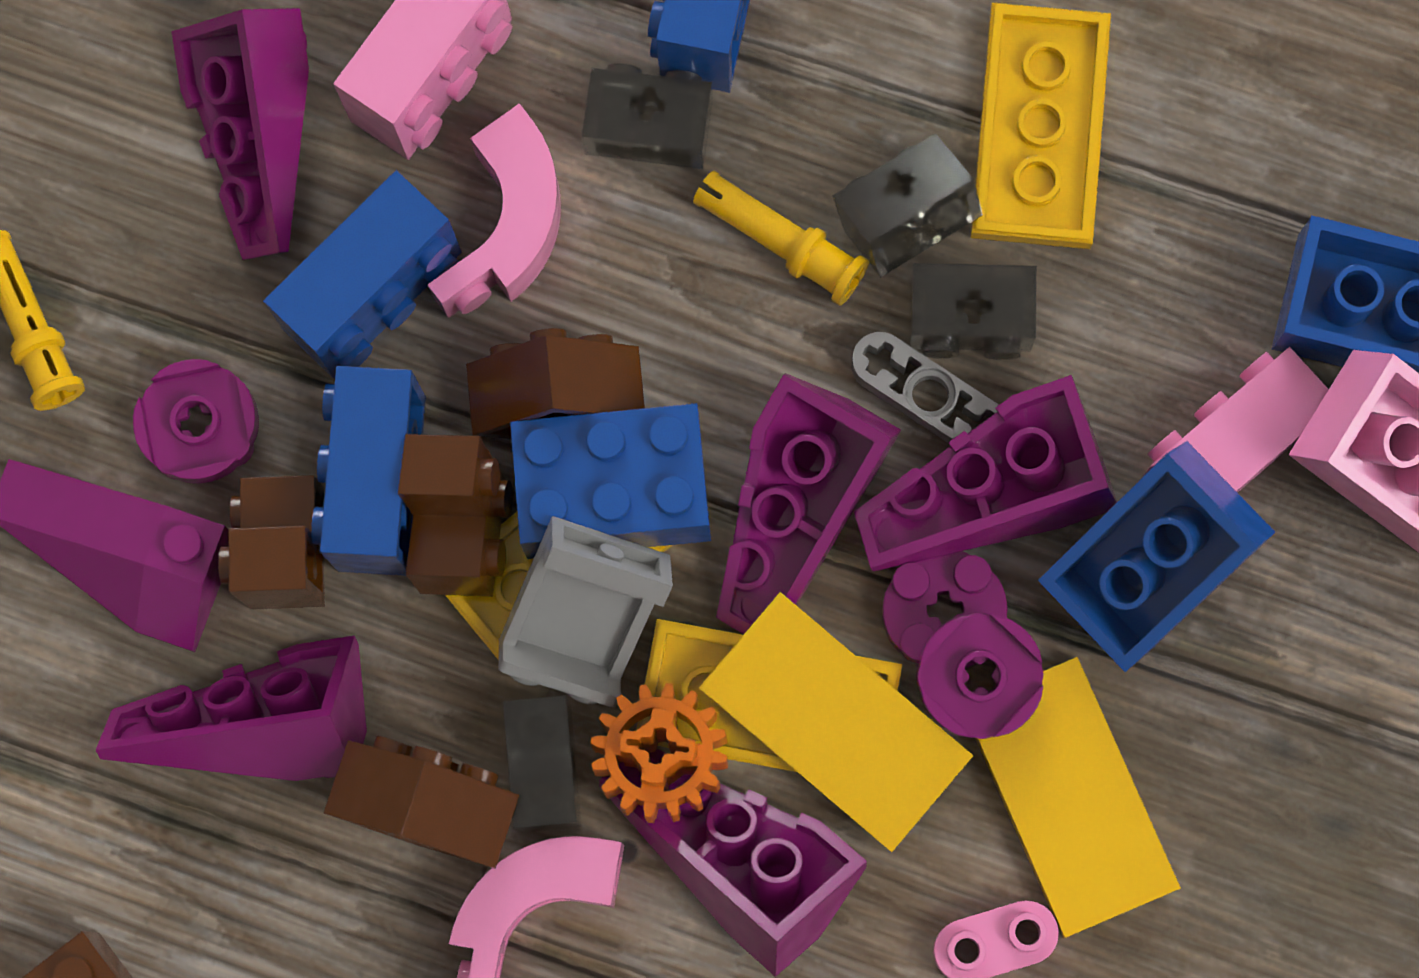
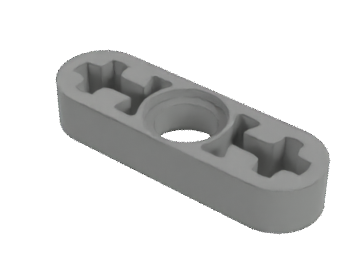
M886 332L870 333L864 336L854 348L852 372L856 381L862 387L947 443L964 430L967 434L971 432L970 425L956 417L953 428L942 423L952 415L958 397L968 401L963 407L962 414L973 421L978 422L984 415L991 417L997 412L995 408L999 404L892 334ZM882 349L890 351L889 364L903 375L907 364L910 363L917 368L908 376L902 394L892 390L898 383V377L889 371L881 369L876 376L867 371L869 360L864 356L867 352L878 355ZM924 380L938 381L945 387L948 401L945 406L937 411L922 410L913 400L912 391L914 387Z

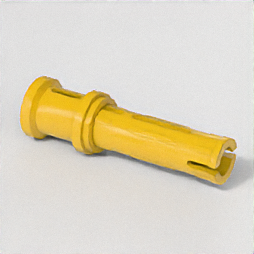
M712 171L705 177L702 182L723 197L717 199L699 187L693 199V203L696 206L706 209L771 252L785 259V267L789 270L790 275L796 279L805 276L832 294V302L841 306L849 299L862 280L868 268L869 259L862 255L854 258L828 242L826 240V232L820 228L814 229L809 227L805 231L786 217L778 214L721 177L718 172Z
M0 230V308L15 340L11 345V357L14 364L22 366L33 390L30 400L34 409L38 411L55 409L77 399L85 391V386L80 377L73 376L62 349L66 344L62 333L53 327H49L32 286L10 240L9 232Z

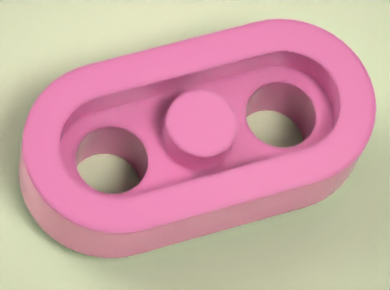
M1034 901L1015 902L956 920L946 925L935 939L933 947L934 961L940 972L947 978L994 977L1045 960L1057 945L1059 936L1058 925L1053 914L1045 906ZM1023 920L1033 922L1038 929V938L1031 945L1022 944L1015 935L1016 926ZM961 939H970L977 945V958L970 964L960 962L955 956V946Z

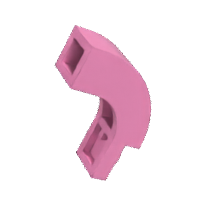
M520 103L470 138L476 157L502 191L503 205L499 222L489 239L474 252L427 284L434 300L448 318L459 310L462 314H467L480 307L491 296L490 288L495 284L499 285L512 302L536 279L554 247L561 214L558 180L549 148L541 132Z
M582 836L548 839L531 844L501 860L497 864L496 869L491 868L467 896L452 928L450 945L474 949L472 961L461 960L457 978H501L505 950L510 936L517 925L528 914L539 907L554 902L574 901L614 908L624 852L623 843Z

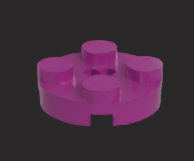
M189 359L168 365L151 379L153 383L146 389L143 398H138L133 412V431L136 442L142 454L167 477L178 479L185 483H208L229 475L238 466L245 464L252 457L254 442L259 430V414L256 402L248 387L231 371L221 368L218 364L208 360ZM195 406H199L204 415H212V423L205 427L204 434L197 437L190 430H181V422L190 418L189 409Z
M960 551L917 562H908L902 564L896 570L883 600V624L890 643L907 660L915 663V666H919L920 654L928 638L941 626L939 618L929 617L927 613V607L937 603V595H949L951 603H960L962 614H957L953 618L972 613H984L1007 618V600L1003 586L998 577L991 571L990 565L983 558ZM971 660L964 669L968 670L977 665V663Z
M972 613L953 618L933 632L921 651L916 680L924 706L940 725L960 736L985 739L1009 734L1021 727L1032 716L1042 697L1044 673L1040 650L1025 629L1006 617ZM989 659L996 666L991 673V677L996 682V685L989 692L982 687H978L971 692L965 686L969 678L968 672L964 669L971 660L981 665Z

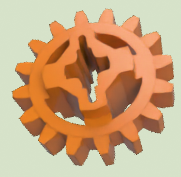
M671 683L665 684L661 697H652L647 685H640V701L632 704L629 699L619 695L616 700L621 713L617 717L605 713L600 715L599 721L601 726L608 734L607 736L591 737L590 744L593 751L603 754L605 757L592 762V769L595 776H611L601 787L602 792L607 799L622 793L623 797L620 808L625 815L628 816L640 805L643 806L647 823H654L659 809H667L673 822L680 821V805L687 802L698 812L703 809V803L699 794L702 789L714 793L719 792L721 788L720 782L712 774V770L728 769L729 762L727 755L714 751V749L728 743L726 732L724 729L709 730L717 720L716 711L713 707H709L698 713L696 710L699 700L696 692L691 690L682 701H679L675 698L673 684ZM651 716V720L636 731H628L636 722ZM678 718L688 723L696 731L702 744H696L694 739H687L678 731ZM658 742L668 743L671 754H664L661 764H653L649 752L656 751ZM618 762H624L625 766L637 768L641 774V788L627 780L621 772ZM684 774L693 775L680 787L668 791L669 785Z

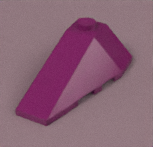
M300 8L242 9L171 31L180 91L186 108H197L206 135L199 140L205 159L215 158L220 170L223 183L220 187L219 197L242 260L289 252L309 75L307 38L303 30Z
M783 374L752 430L749 446L751 451L745 482L741 487L738 502L740 508L733 544L729 548L716 615L717 619L745 634L779 592L784 594L795 605L798 604L875 477L901 429L848 398L789 374Z
M1072 375L1012 395L995 408L997 412L968 434L964 430L948 442L950 447L920 469H911L854 511L870 568L873 571L882 570L908 562H917L1056 530L1107 513L1117 503Z
M8 459L0 480V526L135 632L195 652L221 585L218 563L220 547L229 546V529L225 525L166 505Z
M353 635L296 644L277 651L280 661L246 673L243 665L239 664L222 670L223 679L208 687L192 692L189 687L180 685L111 710L96 747V752L101 760L292 781L321 777L334 778L336 777L348 740L363 744L367 733L360 652L357 639Z
M656 749L655 752H649V756L653 764H661L664 754L668 753ZM620 762L619 768L627 780L641 788V774L637 768L625 766L624 762ZM684 774L669 785L668 791L680 787L693 775ZM611 776L602 777L599 780L600 789ZM721 783L718 793L705 789L699 792L703 803L701 811H696L687 802L680 805V821L673 822L667 809L658 810L654 823H647L643 806L640 805L628 816L622 813L723 929L774 977L778 976L821 937L867 868V861L823 822L804 813H801L798 818L767 804V797L752 790H748L744 794ZM622 793L610 798L620 811Z

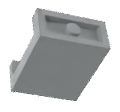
M552 516L499 638L498 669L524 685L536 686L540 684L568 693L573 699L581 703H600L609 707H616L618 704L616 698L621 695L622 674L654 604L664 607L673 587L670 555Z

